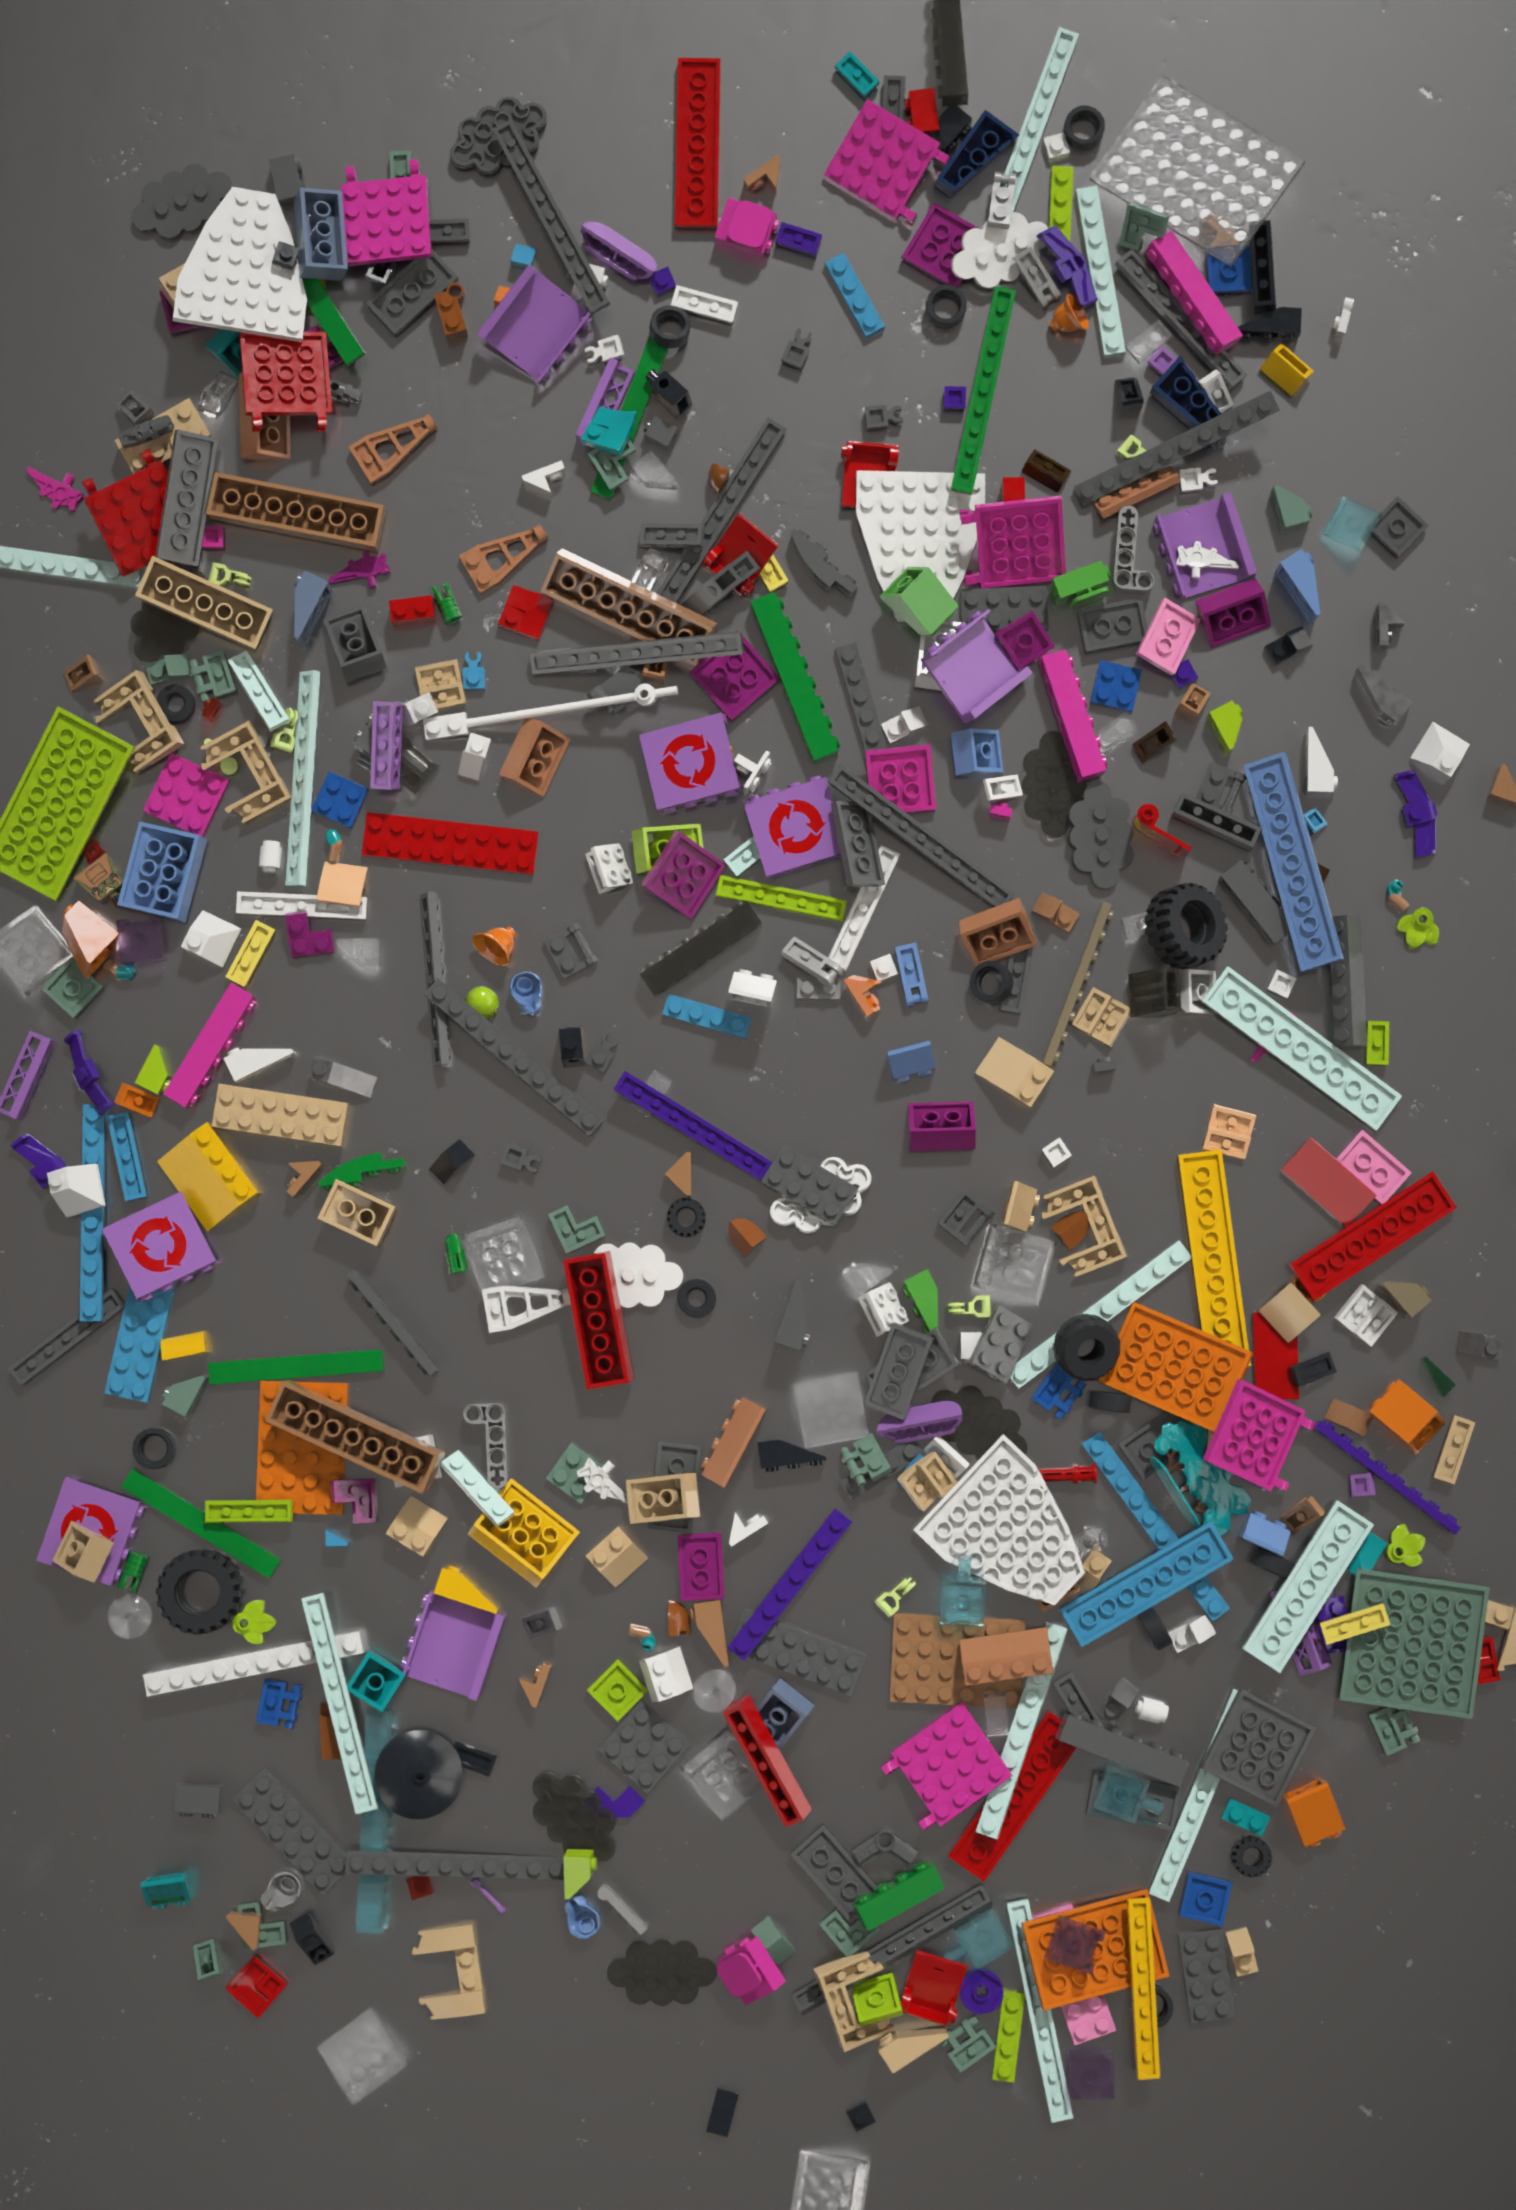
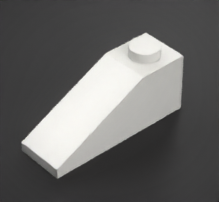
M1308 727L1306 729L1305 795H1331L1334 789H1337V776H1334V769L1314 728Z
M235 1048L227 1052L228 1056L223 1059L234 1081L239 1083L296 1055L293 1049L239 1050V1048Z

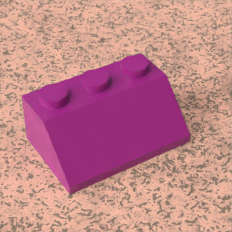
M1256 578L1195 600L1198 616L1201 619L1200 622L1211 648L1271 626L1265 593Z
M973 1101L908 1103L910 1151L976 1149Z

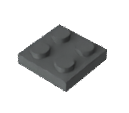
M1397 496L1367 529L1391 552L1399 557L1429 525Z

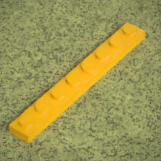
M1150 1898L1126 1899L1136 2079L1160 2078Z

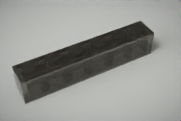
M929 0V2H933L934 8H930L931 21H935V27H932V40L937 41V46L933 47L934 60H938L939 65L935 66L936 79H940V85H937V98L942 99V107L968 105V83L960 0Z
M739 901L730 908L732 910L730 913L718 915L712 920L714 924L708 928L705 925L695 932V937L690 940L688 938L683 939L677 944L678 948L676 950L664 952L659 956L660 960L653 965L650 962L641 969L640 977L654 997H657L762 925L761 920L748 901L744 903Z

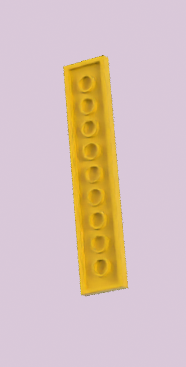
M1222 1149L1178 1155L1201 1331L1249 1351Z

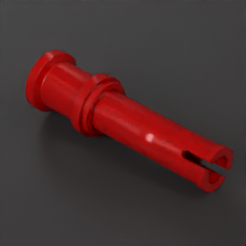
M1096 1464L1081 1467L1074 1465L1072 1468L1038 1469L1045 1482L1073 1481V1483L1079 1484V1482L1093 1481V1483H1097Z

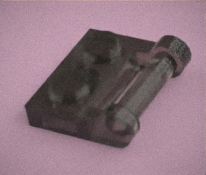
M406 737L401 742V754L406 750L427 768L422 773L401 755L400 783L415 795L427 779L438 769L439 764L427 758Z

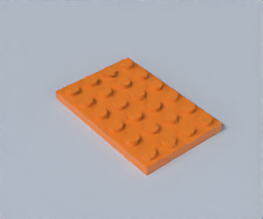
M1133 1302L1118 1335L1121 1344L1120 1356L1114 1368L1107 1375L1099 1378L1098 1382L1215 1432L1237 1379H1243L1254 1353Z
M260 1381L256 1500L293 1499V1513L344 1515V1502L331 1503L330 1481L345 1480L346 1458L266 1422L265 1420L282 1381ZM295 1382L348 1407V1383Z
M1148 1889L1021 1922L1042 2010H1049L1131 1987L1126 1899L1150 1898ZM1150 1900L1155 1980L1169 1977V1972Z

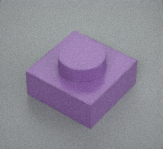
M1162 345L1147 363L1162 376L1177 358Z
M1374 1473L1350 1475L1352 1497L1375 1495Z

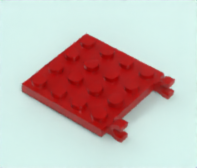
M240 332L239 341L245 416H252V432H261V427L263 426L262 416H316V431L325 432L327 427L326 416L332 415L326 332H303L302 342Z
M150 449L139 453L146 465L145 468L97 491L92 478L81 481L88 493V496L84 497L83 500L122 577L147 566L151 557H155L168 473L161 460L154 461Z

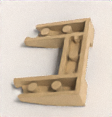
M137 670L94 699V703H101L102 715L95 716L97 723L100 724L133 705L150 737L135 746L129 762L136 766L133 770L134 772L145 769L184 745L175 726L170 725L151 692L153 688L144 672Z
M250 720L201 746V750L206 749V763H201L203 770L240 751L258 782L260 789L224 808L228 813L233 809L243 816L242 823L291 798L289 790L275 769Z
M1096 1176L1044 1195L1043 1199H1048L1047 1213L1042 1212L1043 1219L1081 1204L1085 1213H1087L1098 1245L1059 1260L1063 1266L1069 1263L1077 1271L1074 1276H1080L1128 1257Z
M1488 1600L1485 1624L1507 1630L1496 1670L1501 1672L1504 1671L1505 1665L1516 1664V1608Z
M474 1923L419 1931L418 1935L422 1936L418 1948H413L412 1955L454 1950L460 1992L419 1998L421 2006L426 2004L433 2015L430 2019L484 2014L486 2012Z
M868 1952L844 1957L813 1969L831 2015L838 2043L844 2052L895 2030L894 2025H889L890 2019L861 2027L858 2017H855L845 1986L884 1969L881 1963L877 1962L874 1964L868 1959L870 1956Z

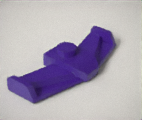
M1056 225L1039 233L1036 237L1041 239L1058 259L1051 266L1060 282L1064 283L1070 280L1078 303V311L1096 302L1098 298L1083 255L1079 253Z
M1414 770L1394 774V779H1396L1409 803L1402 806L1407 827L1415 826V859L1436 854V816L1438 813L1435 803L1430 800Z
M72 1031L64 1038V1042L69 1044L74 1062L73 1078L78 1089L84 1090L95 1105L97 1114L103 1116L115 1104L110 1102L96 1082L100 1076L92 1058L86 1059L80 1037L82 1031Z
M28 1133L22 1135L10 1145L12 1149L35 1166L29 1172L42 1189L49 1185L47 1173L66 1167L65 1162L60 1156L54 1154Z
M1336 1586L1315 1617V1622L1327 1654L1346 1652L1347 1643L1345 1639L1326 1644L1320 1622L1346 1615L1344 1596H1335Z

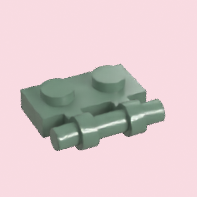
M223 650L202 656L204 665L201 666L198 665L197 659L189 661L191 668L189 672L191 677H194L197 687L195 691L200 696L202 703L210 701L208 696L210 691L214 692L216 698L237 692ZM206 672L210 679L208 684L204 683L202 674Z
M872 1433L853 1443L856 1451L850 1452L848 1447L840 1449L844 1465L848 1466L851 1471L850 1476L852 1480L856 1481L859 1487L866 1484L864 1477L868 1475L875 1481L892 1472ZM861 1459L865 1466L858 1468L856 1461Z
M1384 1707L1368 1714L1386 1756L1407 1748L1404 1741L1407 1737L1410 1738L1412 1744L1420 1741L1417 1734L1419 1732L1417 1726L1413 1725L1409 1716L1411 1714L1410 1710L1397 1708L1398 1711L1392 1713L1390 1707ZM1402 1719L1405 1726L1404 1731L1400 1732L1396 1720Z
M975 2015L968 2020L964 2019L961 2025L953 2031L949 2030V2037L940 2043L943 2048L951 2043L954 2049L947 2054L960 2073L996 2048V2045L984 2028L978 2032H975L973 2029L979 2023ZM967 2032L970 2037L959 2044L957 2038Z

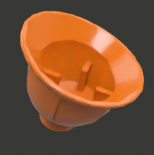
M1071 294L1066 295L1065 301L1056 308L1053 313V319L1049 321L1051 328L1055 332L1058 330L1062 332H1073L1078 329L1087 330L1089 326L1085 310L1078 311L1077 300Z
M501 927L493 928L486 933L475 934L472 942L476 950L486 959L497 965L506 966L509 963V956L514 949L516 933L511 927L506 929Z

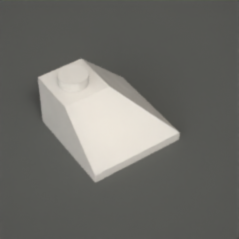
M1432 722L1410 759L1447 781L1458 767L1470 744Z
M202 910L189 928L181 947L224 968L242 929Z
M1196 969L1168 971L1169 994L1186 1013L1217 1014L1201 1002L1216 981V971Z
M98 1164L64 1167L47 1173L50 1193L66 1217L69 1218L105 1206Z

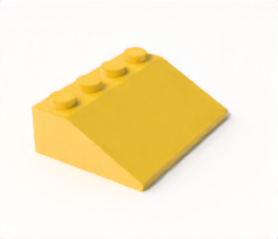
M209 1122L193 1131L157 1161L176 1189L182 1192L187 1204L207 1232L261 1194Z
M511 1478L499 1495L512 1508L514 1516L499 1527H496L483 1513L472 1526L468 1535L537 1588L580 1532Z

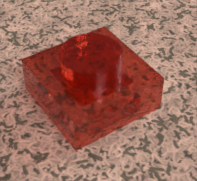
M214 697L210 701L207 700L201 710L203 718L212 723L223 704Z
M429 1876L406 1878L412 1900L434 1893Z

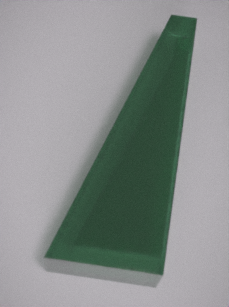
M1424 1356L1421 1359L1441 1397H1445L1456 1384L1427 1356Z

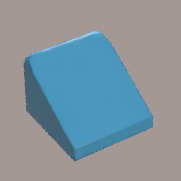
M516 244L510 260L511 265L526 268L529 264L533 267L537 248Z
M1316 807L1304 814L1309 836H1312L1328 825Z
M329 1529L326 1530L325 1546L348 1547L350 1545V1542Z

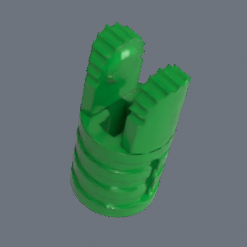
M447 582L442 584L444 599H442L437 586L431 587L430 591L437 608H439L444 624H451L461 619L462 615Z
M455 1233L447 1235L445 1237V1256L449 1274L468 1271L464 1249L461 1247L459 1236Z
M129 1551V1556L117 1589L123 1590L130 1575L133 1576L130 1593L136 1594L148 1556L135 1551Z

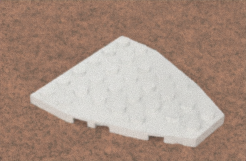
M237 187L230 189L206 222L178 276L172 321L302 342L307 297L303 280L299 276L298 259L296 257L292 270L272 263L278 241L294 246L292 235L275 194Z
M856 471V518L860 524L876 580L883 592L907 567H929L952 598H954L963 581L977 541L976 522L961 525L959 510L975 511L974 505L985 504V474H976L972 495L951 491L954 473ZM893 610V614H894V616H895L896 621H897L898 623H906V622Z
M1004 1434L914 1529L945 1561L1005 1590L1052 1605H1056L1085 1574L1069 1526L1036 1464Z

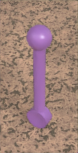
M472 1879L471 1885L477 1887L504 1914L506 1912L505 1908L480 1885L479 1879Z

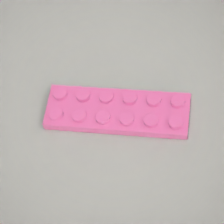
M1070 1903L1033 1916L1032 1919L1069 1910L1073 1907ZM1104 1994L1061 2006L1074 2045L1116 2031Z

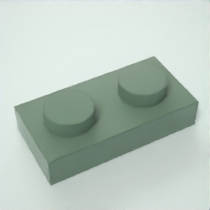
M411 150L389 151L390 179L410 177L409 160H412Z

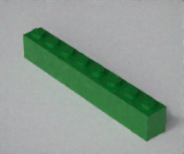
M775 592L750 601L751 608L813 763L837 755V748L840 747L837 736H832L829 728H832V723L829 716H824L821 708H824V703L821 696H816L814 692L816 683L812 675L808 677L806 668H809L805 656L800 657L798 649L801 648L797 636L792 637L790 629L793 628L789 616L784 617L782 609L785 607L781 596L776 597Z

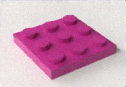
M930 744L865 750L868 785L904 812L936 809Z
M170 753L143 811L188 833L203 837L230 780L210 770H203L201 766Z

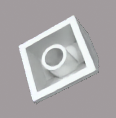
M680 1646L638 1660L652 1703L669 1699L693 1689Z

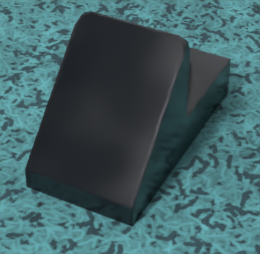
M1303 626L1286 632L1284 636L1271 642L1264 648L1276 666L1313 644Z

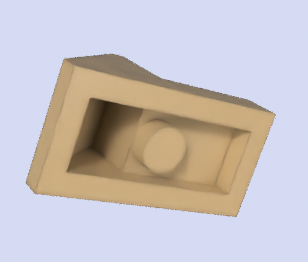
M1094 1548L1082 1563L1085 1574L1077 1582L1081 1589L1079 1592L1082 1594L1093 1590L1099 1583L1100 1577L1112 1562Z
M1247 1927L1225 1932L1236 1976L1239 1977L1258 1972L1254 1955L1255 1950Z

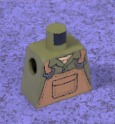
M105 853L76 875L74 879L101 904L109 899L114 907L117 908L119 907L117 905L120 896L119 891L124 880L110 855Z

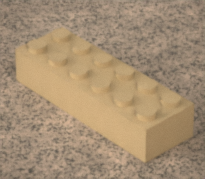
M154 556L151 557L135 594V598L254 651H256L273 611L269 607Z
M218 1083L212 1127L344 1148L350 1104Z

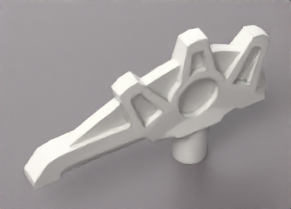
M1195 541L1194 546L1185 549L1183 546L1177 547L1179 557L1176 565L1177 567L1187 566L1192 568V579H1200V569L1202 568L1239 569L1236 561L1228 560L1217 554L1216 548L1211 550L1202 548L1199 541Z
M588 1457L584 1466L576 1471L578 1477H584L586 1482L584 1490L587 1493L594 1490L600 1493V1498L606 1499L608 1496L628 1504L627 1494L609 1478L608 1473L615 1466L608 1460L601 1468L596 1466L595 1462Z

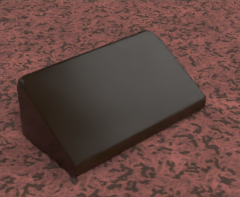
M1035 449L1022 469V473L1057 493L1071 472L1070 469Z

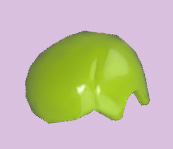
M474 987L468 991L464 999L486 1019L493 1016L498 1009V997L488 987Z

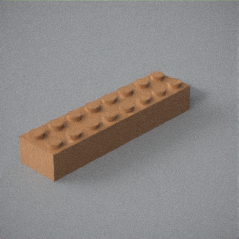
M215 472L206 515L210 520L378 552L386 509L382 504Z
M561 549L556 553L540 591L642 641L713 634L717 622L565 549ZM702 658L683 661L696 666Z
M290 1380L282 1381L265 1420L274 1426L421 1494L429 1492L446 1453Z

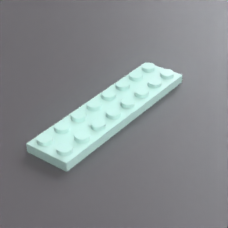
M1335 1500L1242 1649L1276 1672L1281 1673L1374 1524L1338 1500Z

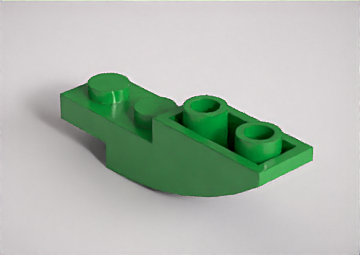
M381 1152L361 1156L332 1170L318 1182V1186L324 1188L325 1191H331L335 1180L338 1179L352 1187H359V1183L364 1182V1173H366L367 1177L380 1175L379 1171L388 1170V1174L400 1173L401 1168H406L405 1159L383 1160Z

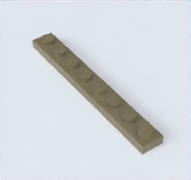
M1107 902L1102 903L1042 1062L1049 1068L1052 1064H1057L1060 1052H1057L1060 1043L1064 1045L1068 1032L1065 1031L1067 1023L1072 1024L1076 1013L1072 1011L1074 1004L1080 1003L1083 995L1080 988L1082 983L1087 984L1091 973L1087 971L1089 964H1094L1098 955V951L1095 948L1097 943L1102 944L1106 931L1103 930L1105 922L1110 923L1114 912L1110 910L1112 904Z

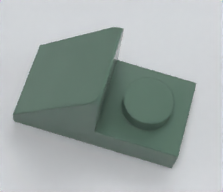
M188 654L165 655L162 660L146 663L150 685L153 686L191 676Z

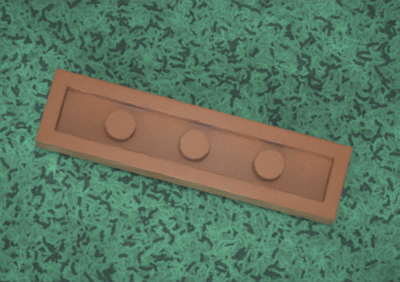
M1171 466L1162 468L1157 473L1143 477L1130 486L1122 487L1111 495L1103 496L1100 500L1094 502V506L1104 519L1119 512L1125 506L1138 503L1181 481L1179 475Z

